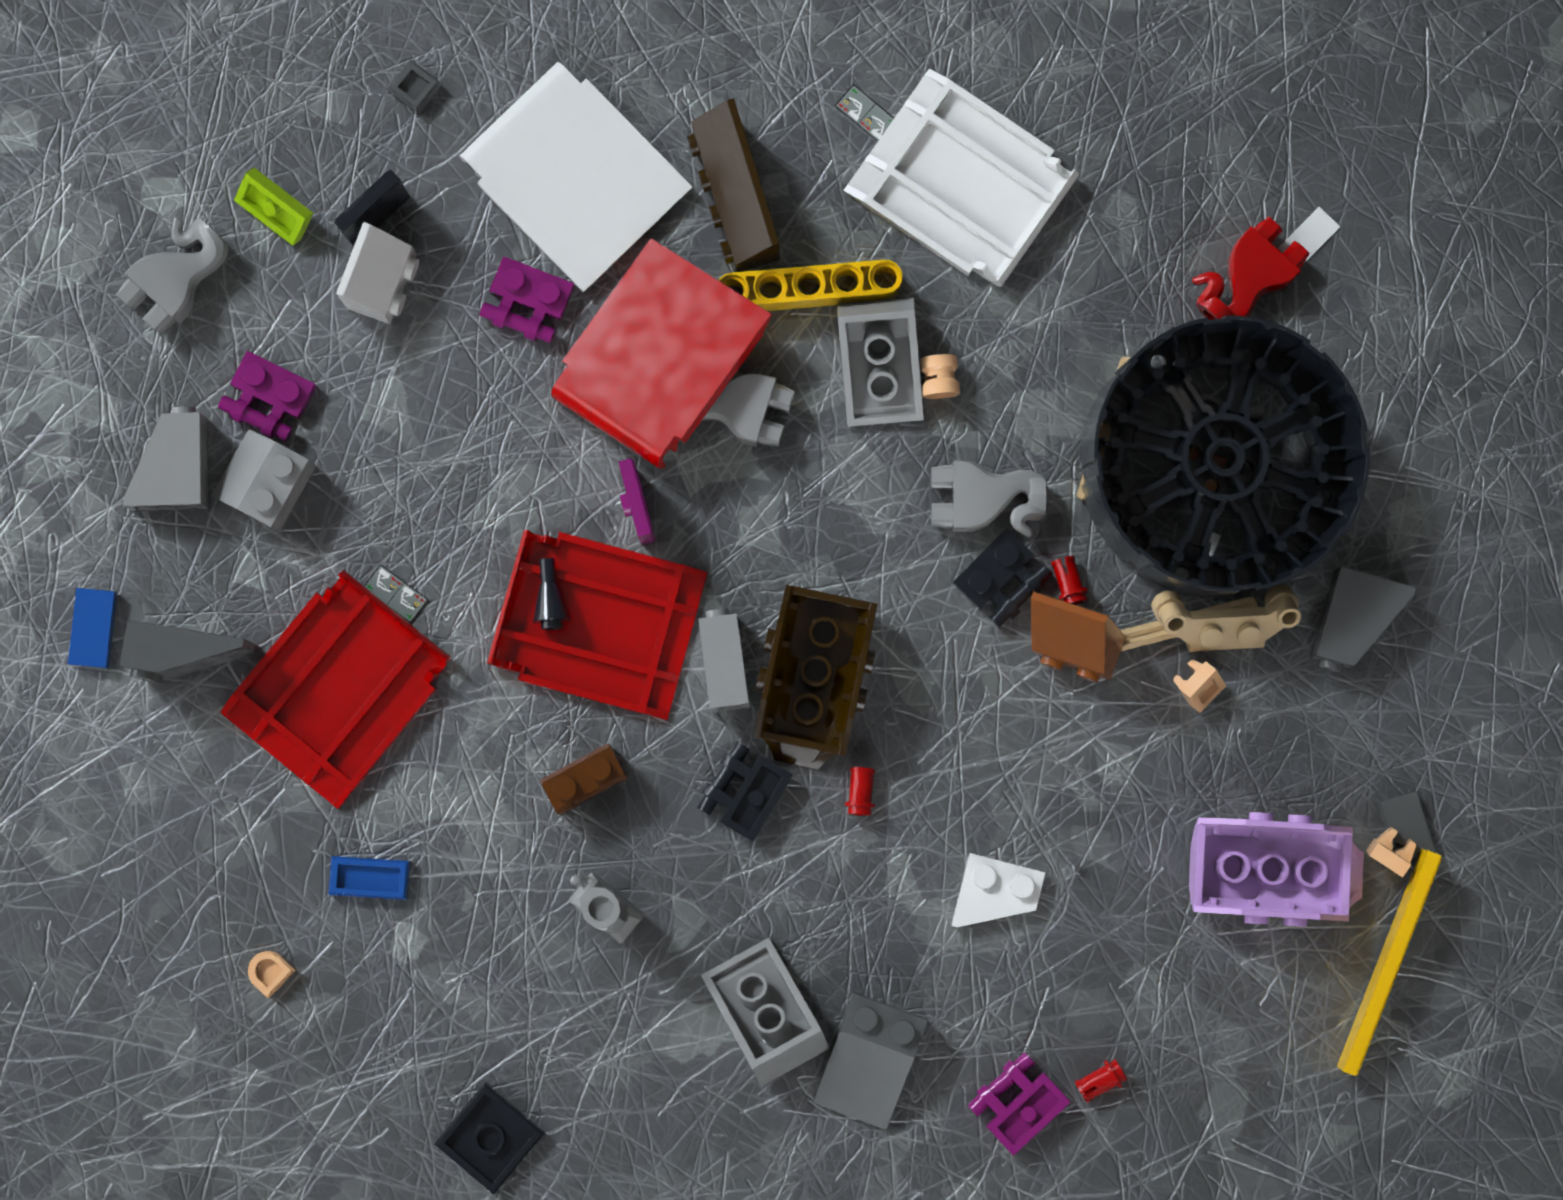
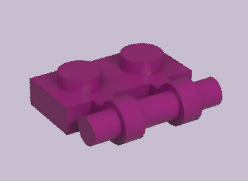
M503 256L489 290L490 294L502 298L501 303L496 307L484 302L479 316L491 320L492 325L504 329L506 326L524 333V338L536 341L540 339L551 343L556 329L543 325L545 319L549 316L559 321L562 320L575 285L570 281ZM518 304L533 310L532 317L528 319L512 313L514 305Z
M246 351L230 382V385L242 391V394L237 401L223 395L219 401L218 409L230 414L229 418L240 424L244 421L259 428L260 434L270 439L275 436L287 442L291 437L293 428L282 423L286 413L300 420L317 385L258 355ZM255 399L273 406L268 415L251 407Z
M1025 1052L1014 1062L1009 1060L1002 1067L1004 1071L988 1086L982 1085L976 1091L978 1096L967 1105L977 1117L988 1107L997 1114L985 1126L1013 1156L1071 1103L1045 1073L1042 1072L1033 1082L1024 1075L1035 1064ZM1016 1083L1023 1091L1005 1107L998 1098L1012 1084Z

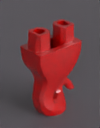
M1267 217L1255 227L1251 226L1240 237L1230 252L1228 258V279L1231 304L1227 306L1220 300L1225 287L1222 276L1217 272H1206L1192 279V283L1196 286L1208 284L1198 297L1196 306L1205 318L1208 317L1209 320L1221 319L1224 316L1249 317L1259 298L1264 295L1281 292L1300 274V268L1310 253L1296 241L1281 253L1271 243L1283 230L1271 217Z

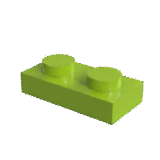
M255 167L245 173L234 198L236 203L292 246L302 240L314 214Z

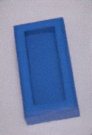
M76 588L68 665L109 669L117 592Z
M331 856L328 895L408 900L410 861Z

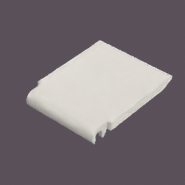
M559 62L552 66L459 155L462 161L468 163L475 171V174L481 178L477 185L583 293L692 189V186L587 78L580 83Z
M929 69L843 192L965 275L969 276L974 271L992 284L1002 287L1074 184L1079 173L1076 169L1072 171L1065 169L1060 164L1061 160L1059 158L1052 157L1055 152L1054 149L950 79Z

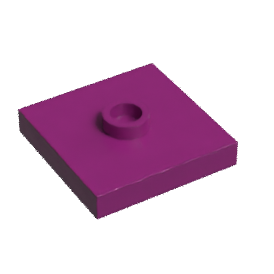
M631 458L618 461L626 490L625 494L620 495L625 517H633L637 536L642 546L655 543L654 540L656 538L636 464Z

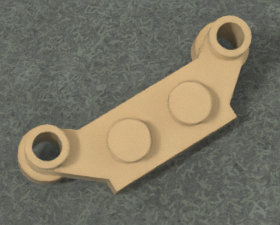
M1283 584L1273 586L1266 592L1264 597L1265 607L1188 611L1185 609L1180 595L1174 591H1163L1157 594L1151 604L1157 621L1163 624L1166 632L1175 634L1186 642L1189 652L1264 648L1266 640L1283 628L1296 626L1301 620V614L1298 610V599L1292 588Z

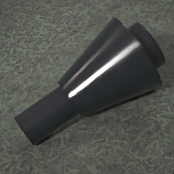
M539 559L541 584H539L533 623L541 624V630L544 631L563 629L564 622L570 621L571 617L559 583L556 582L555 559Z

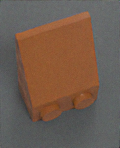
M1033 592L1031 597L1032 651L1038 657H1041L1040 664L1060 671L1063 665L1077 669L1076 675L1078 677L1098 683L1100 677L1111 680L1126 636L1109 616Z

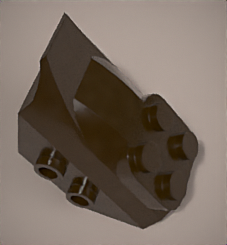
M786 585L776 630L768 628L764 651L771 653L768 668L760 667L756 690L763 692L754 737L762 738L767 743L775 761L819 770L830 758L836 755L846 756L855 711L863 712L868 689L860 688L863 672L871 674L876 651L869 650L868 648L878 604Z

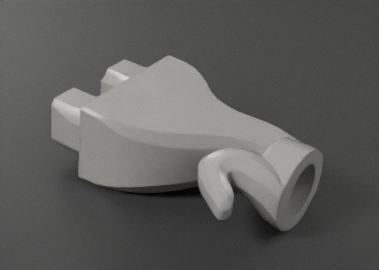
M175 217L171 229L172 241L176 246L182 249H189L201 242L203 249L200 252H162L144 256L124 273L128 279L116 294L133 311L147 296L155 301L156 304L142 319L159 334L171 327L175 321L181 325L191 313L198 284L202 279L216 271L226 259L229 245L200 218H197L187 231L183 232L182 220L179 217Z
M758 373L739 375L730 380L703 420H716L723 423L736 439L747 445L757 447L759 443L779 447L784 425L766 420L769 407L789 413L795 391L777 384L776 378Z
M953 460L952 465L931 468V490H951L952 503L931 504V525L952 528V532L980 530L994 521L1019 493H1024L1027 496L1028 503L1017 506L1011 512L1010 522L1016 531L1026 537H1032L1033 531L1025 524V521H1040L1046 517V479L1036 472L1017 470L1005 474H993L975 462Z
M591 872L588 876L574 875L570 879L571 884L579 887L569 898V902L582 913L588 924L599 931L607 933L620 944L626 940L645 916L641 910L594 872Z

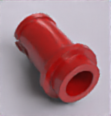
M1075 556L1064 557L1068 573H1065L1061 559L1051 562V567L1054 570L1061 595L1058 597L1059 600L1073 605L1086 602V594L1089 591L1087 587H1083L1075 563Z
M850 767L849 801L844 803V806L848 807L849 815L871 816V809H874L876 805L872 803L875 769Z
M1106 1059L1104 1066L1074 1081L1086 1103H1089L1092 1099L1115 1086H1118L1119 1089L1122 1088L1121 1083L1128 1080L1116 1059L1108 1062Z

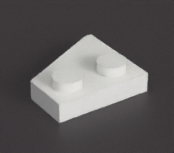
M969 853L951 926L962 927L1036 911L1045 872Z

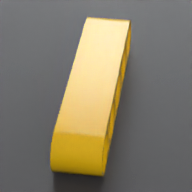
M883 259L733 272L723 275L718 281L726 286H738L743 291L742 296L764 310L777 311L893 299L901 290L903 274L897 263ZM879 273H889L895 278V284L890 288H881L875 283L874 278ZM842 276H851L857 281L858 285L854 290L845 292L837 287L836 282ZM812 279L819 284L820 288L815 294L805 295L798 289L800 282ZM765 283H776L782 291L775 298H766L760 293V289Z

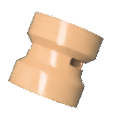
M938 354L919 359L920 371L925 376V382L922 385V398L944 399L961 394L960 382L955 379V371L958 369L957 355Z

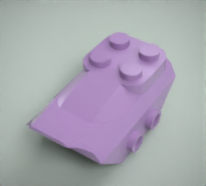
M1249 812V819L1198 817L1190 848L1189 891L1191 905L1194 912L1244 915V923L1268 925V917H1282L1283 926L1307 927V919L1349 922L1350 907L1362 899L1364 852L1358 849L1352 841L1353 827L1312 824V816L1288 815V822L1273 821V813Z

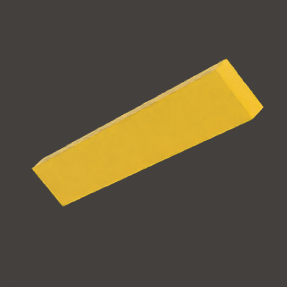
M1421 849L1338 1061L1337 1067L1343 1072L1353 1076L1359 1074L1441 863L1442 855L1425 849Z

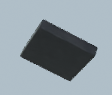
M388 170L335 219L334 223L345 239L354 247L363 222L378 228L410 196L400 178L392 170Z
M485 1082L434 1144L494 1195L545 1132Z

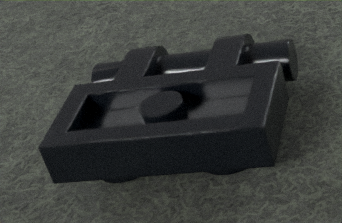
M1006 528L952 584L978 610L991 600L998 608L988 618L996 627L1000 628L1009 618L1014 620L1021 613L1019 608L1032 596L1033 592L1040 593L1045 588L1044 583L1053 575V572L1043 563L1033 573L1028 571L1024 565L1034 554ZM1015 576L1022 584L1009 597H1006L1000 589Z
M736 742L729 754L725 753L719 762L722 764V767L712 783H707L701 792L704 796L697 808L710 816L717 803L725 806L727 810L720 822L749 840L754 841L793 774L759 755L752 768L742 762L750 749ZM735 773L744 777L745 780L733 798L724 792Z

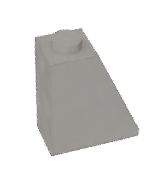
M195 407L172 408L173 413H161L123 498V507L130 511L208 509L207 418L200 412H196Z
M728 608L706 611V618H700L698 621L710 710L712 713L750 708L737 613L729 614Z

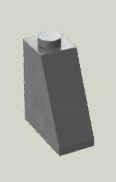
M1343 566L1334 570L1310 658L1320 661V668L1336 673H1342L1343 668L1349 669L1354 667L1413 598L1416 587Z

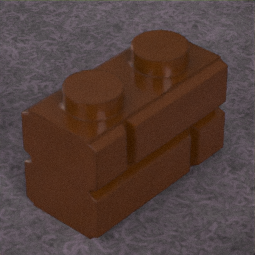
M607 743L539 781L557 815L562 816L608 791L610 787H615L629 778L612 746Z

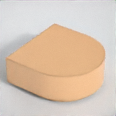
M264 951L255 955L250 961L248 976L252 984L263 995L271 998L297 969L280 953Z

